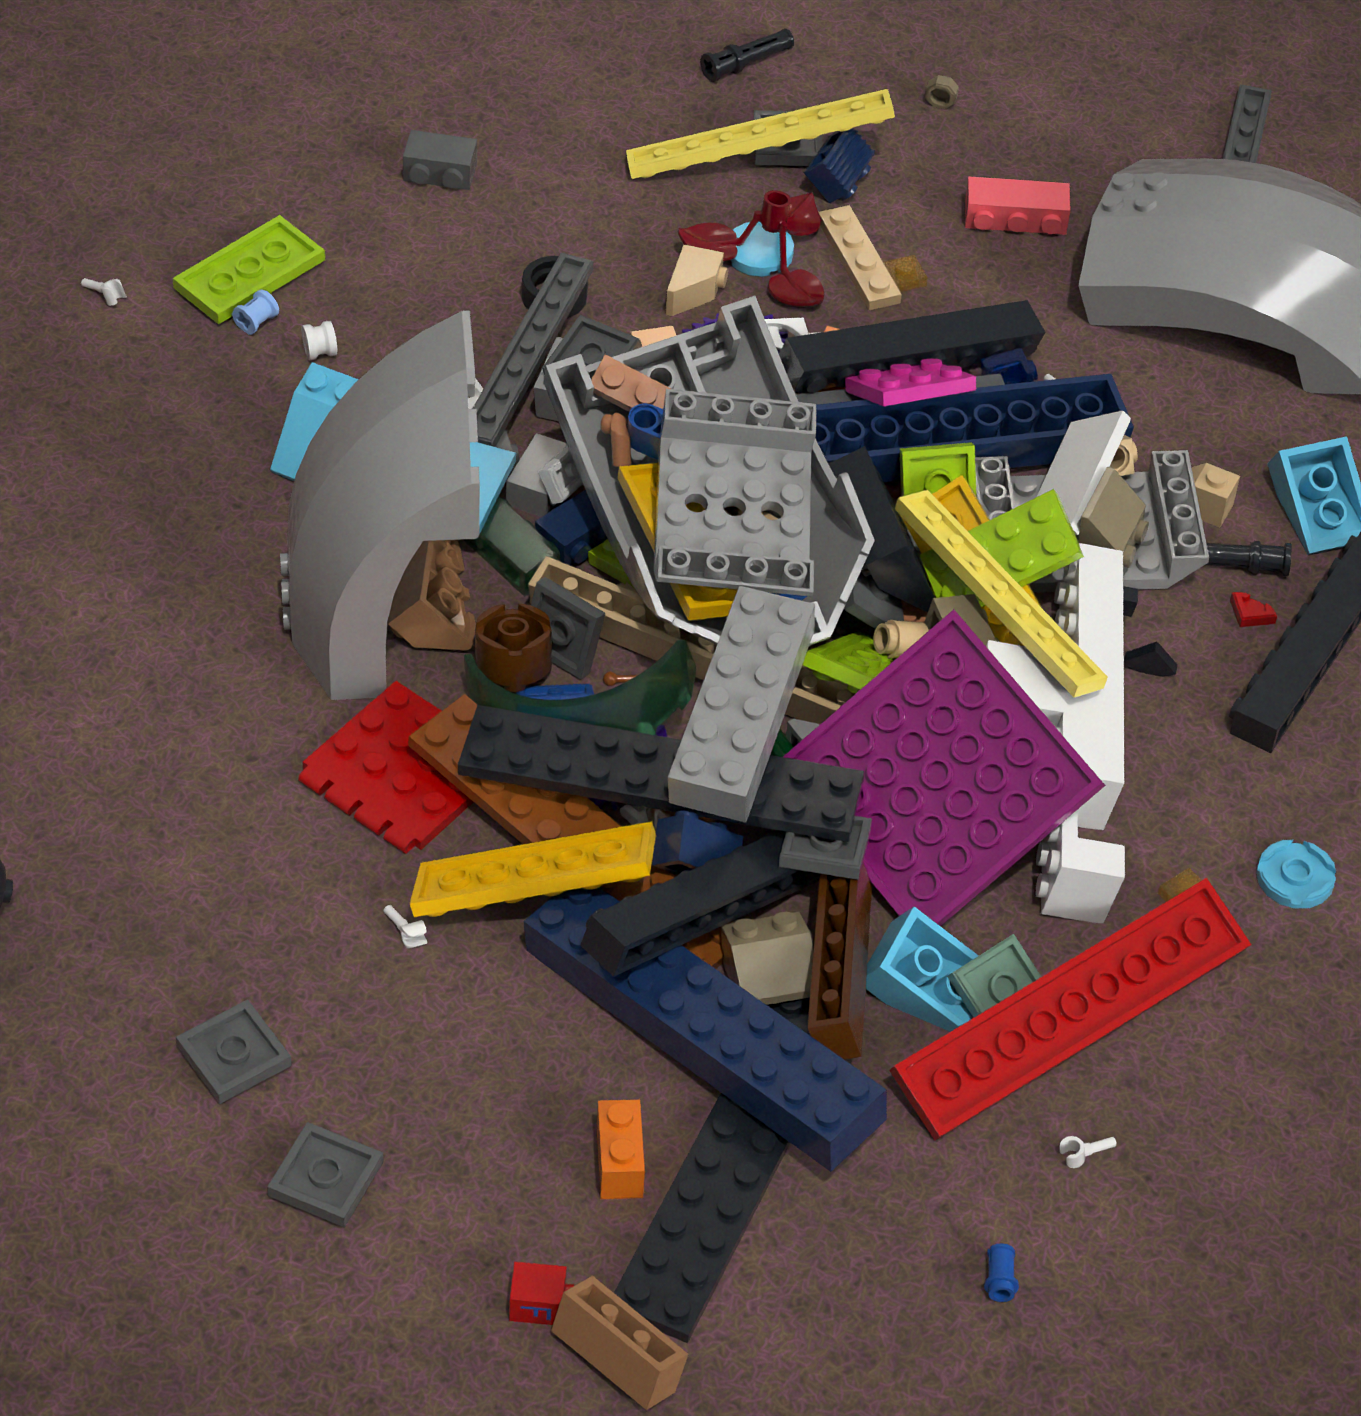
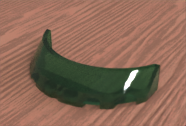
M677 640L651 667L617 687L586 697L565 700H543L521 696L496 685L478 668L472 654H464L467 694L477 705L656 735L657 727L668 719L678 707L681 711L685 708L692 698L696 675V665L686 640Z

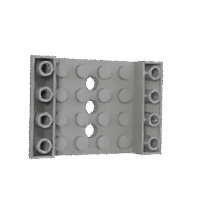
M666 389L658 461L654 574L657 582L738 589L740 585L769 593L813 596L814 560H810L811 452L816 436V404ZM696 502L701 504L705 510L693 512L686 507V504ZM735 506L743 514L731 516L724 511V508ZM765 510H773L777 512L781 516V518L777 520H770L764 517L762 512Z
M1188 450L1152 451L1148 472H1134V474L1121 476L1146 505L1144 521L1149 522L1143 542H1136L1135 544L1136 553L1130 568H1123V586L1137 588L1138 590L1167 589L1209 562ZM1007 456L975 457L976 497L990 520L1037 497L1046 475L1010 476ZM1065 567L1028 585L1033 592H1055L1057 583L1059 581L1064 582Z

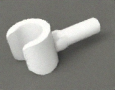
M84 278L81 282L83 287L103 293L109 306L117 304L118 298L127 297L119 279L103 283Z
M391 905L384 908V913L400 930L401 938L406 948L427 944L424 936L427 931L422 920L408 924L407 920Z
M1069 1136L1061 1141L1060 1153L1076 1151V1154L1069 1155L1066 1158V1164L1070 1168H1078L1084 1163L1085 1156L1116 1147V1140L1114 1137L1084 1144L1080 1138Z

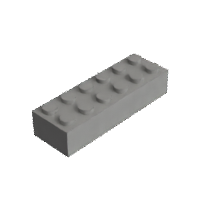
M739 585L668 775L669 803L747 822L814 633L815 604Z

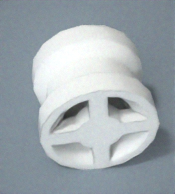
M330 320L324 321L320 326L316 327L310 324L302 325V340L308 360H314L321 354H326L329 357L337 355L336 336Z

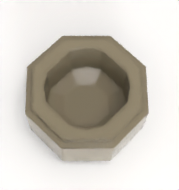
M938 75L929 80L925 98L933 107L948 108L955 104L959 86L951 77Z

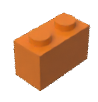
M640 1099L598 1101L597 1108L600 1199L643 1198L645 1165Z

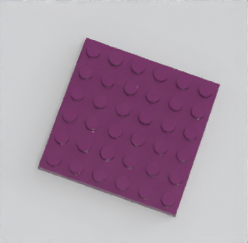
M954 609L783 756L785 758L864 771V782L855 816L872 819L871 832L863 860L869 879L899 916L912 907H916L939 926L948 921L1106 786Z

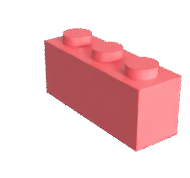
M968 176L965 198V228L1067 234L1070 216V183Z

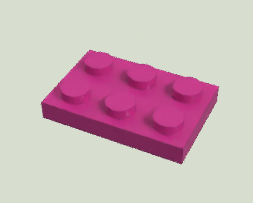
M940 359L921 360V365L916 366L894 364L887 371H880L878 369L860 370L858 376L846 377L845 384L846 392L884 407L975 391L976 376L963 372L960 366L944 365Z

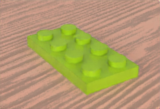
M279 215L173 278V288L217 324H221L232 317L235 307L238 305L244 306L252 300L253 294L258 290L263 289L272 293L325 261V250Z
M1054 489L968 531L1021 587L1084 557L1060 497ZM933 549L920 554L936 598L975 594ZM975 594V596H976V598H977V600H978V602H979V604H980V607L985 606V604H984V603L978 598V596Z
M857 631L808 650L802 665L812 669V674L819 679L830 682L836 679L848 684L847 689L856 694L895 659L888 658L887 654H879L874 648L873 637Z

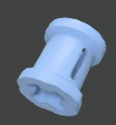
M261 289L255 292L253 299L244 306L238 305L234 308L232 312L233 320L241 330L252 335L257 331L262 322L266 319H273L279 314V306L269 292Z

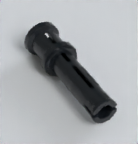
M784 28L779 32L741 46L729 44L720 52L714 54L707 52L700 59L702 72L710 82L718 81L720 76L724 74L741 72L746 64L787 49H792L794 38L790 30Z
M1260 541L1250 542V545L1206 542L1209 562L1205 565L1248 568V571H1251L1253 574H1257L1259 570L1282 572L1283 576H1289L1292 553L1291 543H1285L1284 546L1261 545Z

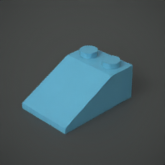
M311 363L294 391L270 468L273 473L295 481L296 473L310 441L328 413L359 379L316 363Z
M1347 436L1281 450L1268 462L1276 495L1307 555L1343 548L1352 535L1356 537L1361 532V482Z
M912 907L890 923L867 964L866 989L886 1005L951 1032L974 1017L947 976L979 955L916 907Z

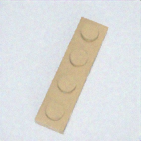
M850 205L818 212L823 232L867 309L873 310L901 303L902 294Z

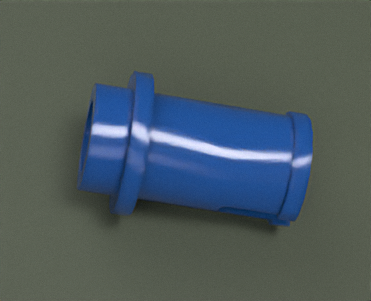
M994 1244L987 1250L988 1278L984 1282V1288L992 1300L1007 1302L1014 1298L1015 1293L1019 1289L1018 1280L1014 1277L1015 1249L1008 1244Z

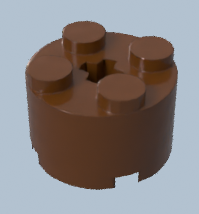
M505 604L485 610L477 618L475 629L477 673L493 683L504 685V688L510 692L523 691L527 684L542 679L552 669V630L548 615L542 610L527 604H518V609L505 610Z

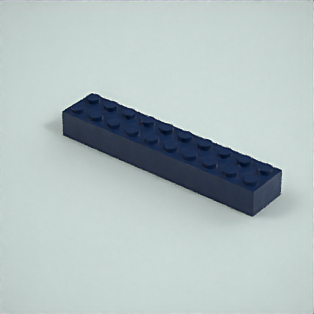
M1101 374L978 387L975 391L884 407L866 399L816 405L815 438L828 464L865 446L883 482L901 480L900 448L972 442L975 445V457L1007 456L1009 468L1051 464L1071 422L1118 411H1124L1128 416L1129 414L1112 374ZM1131 419L1124 434L1128 437H1131L1134 428Z
M600 887L596 889L578 888L564 891L559 895L553 896L523 921L526 948L530 954L830 1172L887 1120V1089L682 945L613 977L580 946L586 931V921L590 915L598 909H606L620 903Z

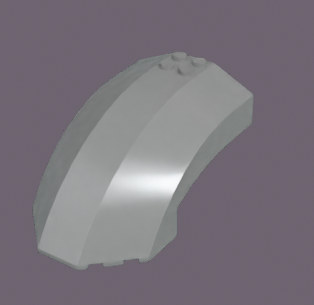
M1207 158L1141 159L1113 175L1092 217L1078 285L1089 324L1178 327L1232 335L1295 355L1304 391L1322 394H1361V204L1323 183L1297 173L1264 164L1239 160Z
M756 296L722 306L715 323L612 357L674 390L798 402ZM578 354L546 365L544 385L567 445L601 526L632 585L657 618L717 645L728 616L703 620H687L670 583L657 582L654 574V551L617 479L619 467L612 464L611 434H605L601 430V419L605 414L613 415L615 412L620 413L626 418L627 426L629 411L593 393L594 386L591 379L601 361L586 366L582 355ZM816 438L811 452L810 560H814V592L812 597L807 596L802 600L815 604V627L810 645L831 637L875 541L848 473L839 474L836 479ZM631 448V465L658 463V460ZM765 510L766 512L770 513L776 518H781V516L777 512L773 510Z
M461 311L423 330L390 352L355 382L326 416L310 441L296 473L288 507V553L280 554L281 576H289V579H282L281 582L282 605L290 604V607H283L284 630H291L293 646L331 700L376 698L387 689V621L394 593L407 565L422 542L476 539L479 537V466L471 467L470 442H478L477 409H468V397L475 396V365L470 311Z

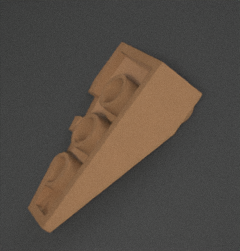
M459 540L423 541L407 565L398 584L387 624L396 636L404 638L413 647L469 650L473 647L476 623L474 615L465 611L464 601L470 599L469 589L462 585L458 577L465 570Z

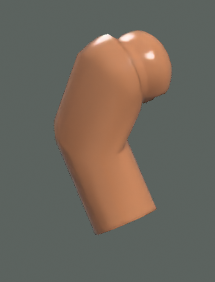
M617 412L613 415L605 414L601 419V430L605 434H611L612 464L616 467L631 465V442L626 418Z

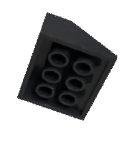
M864 446L829 463L836 479L839 474L848 473L875 540L861 570L864 577L872 575L879 589L928 613L933 598H936L907 528L900 514L895 510L896 505L866 447Z

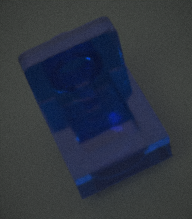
M1021 348L981 359V375L1001 374L1005 385L1034 382L1038 379L1037 369L1033 360H1027Z

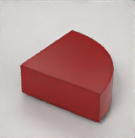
M1232 592L1230 601L1239 627L1276 624L1277 614L1269 604L1266 603L1264 605L1250 598L1251 595L1247 593Z

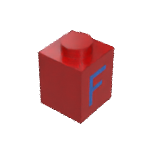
M514 1261L509 1321L553 1325L563 1293L574 1287V1284L566 1283L567 1266Z

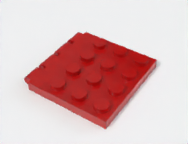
M398 681L393 682L303 761V771L298 777L300 783L320 796L327 790L324 796L325 800L349 816L355 812L354 819L378 836L386 830L383 837L384 840L405 854L414 847L422 850L473 803L468 796L408 746L409 736L442 710Z

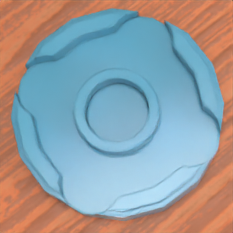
M750 222L733 229L737 238L742 235ZM758 222L743 245L736 246L738 250L737 256L731 259V265L736 270L751 276H770V272L776 270L780 273L779 232H768L762 228L761 222ZM786 232L788 267L792 263L794 243L791 235Z
M1282 840L1271 844L1261 854L1256 871L1258 883L1265 894L1277 903L1291 908H1311L1322 904L1332 894L1336 881V868L1332 859L1324 850L1306 841H1303V844L1293 843V840Z

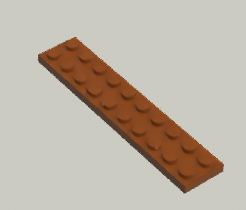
M466 694L462 695L409 736V747L522 844L621 827L590 799L584 796L458 775V762L477 708V704ZM651 864L650 876L643 877L635 882L618 881L606 883L600 888L620 902L627 896L633 897L648 890L656 883L662 884L678 875ZM721 927L682 944L683 947L715 969L723 964Z

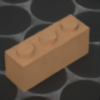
M594 1276L587 1278L563 1293L551 1330L555 1335L646 1410L675 1393L688 1357L686 1351Z

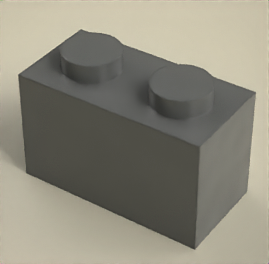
M411 130L403 154V181L470 190L477 166V139Z

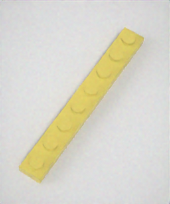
M884 89L626 150L631 178H648L656 173L673 169L682 170L690 165L703 162H716L721 158L732 155H746L754 150L771 146L780 147L788 142L801 139H814L830 132H844L853 127L869 123L878 124L886 119L894 118L895 115L889 91Z
M928 490L898 498L895 510L1074 698L1104 689L1108 676Z

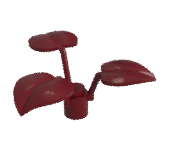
M768 191L764 195L761 211H754L753 219L739 238H737L736 233L731 228L720 223H701L688 228L678 229V235L684 245L724 252L723 261H728L737 256L738 250L736 246L743 245L756 224L761 222L764 230L771 233L779 232L780 270L782 274L774 275L769 279L768 290L776 300L793 306L819 305L824 300L823 286L815 275L803 269H797L789 272L787 269L786 231L792 235L804 236L813 234L820 228L821 218L812 192L790 197L782 191Z

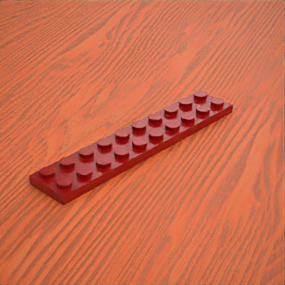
M1205 878L894 1065L889 1071L934 1141L1236 956L1252 944L1209 880Z

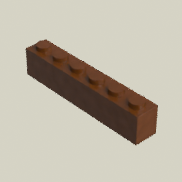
M864 862L859 880L821 873L819 877L808 1030L811 1037L844 1060L862 1057L872 885Z

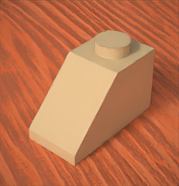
M683 245L667 289L666 315L674 316L715 299L718 287H725L728 276V268L723 267L724 252Z
M1208 463L1192 467L1201 519L1220 528L1234 505L1240 476Z

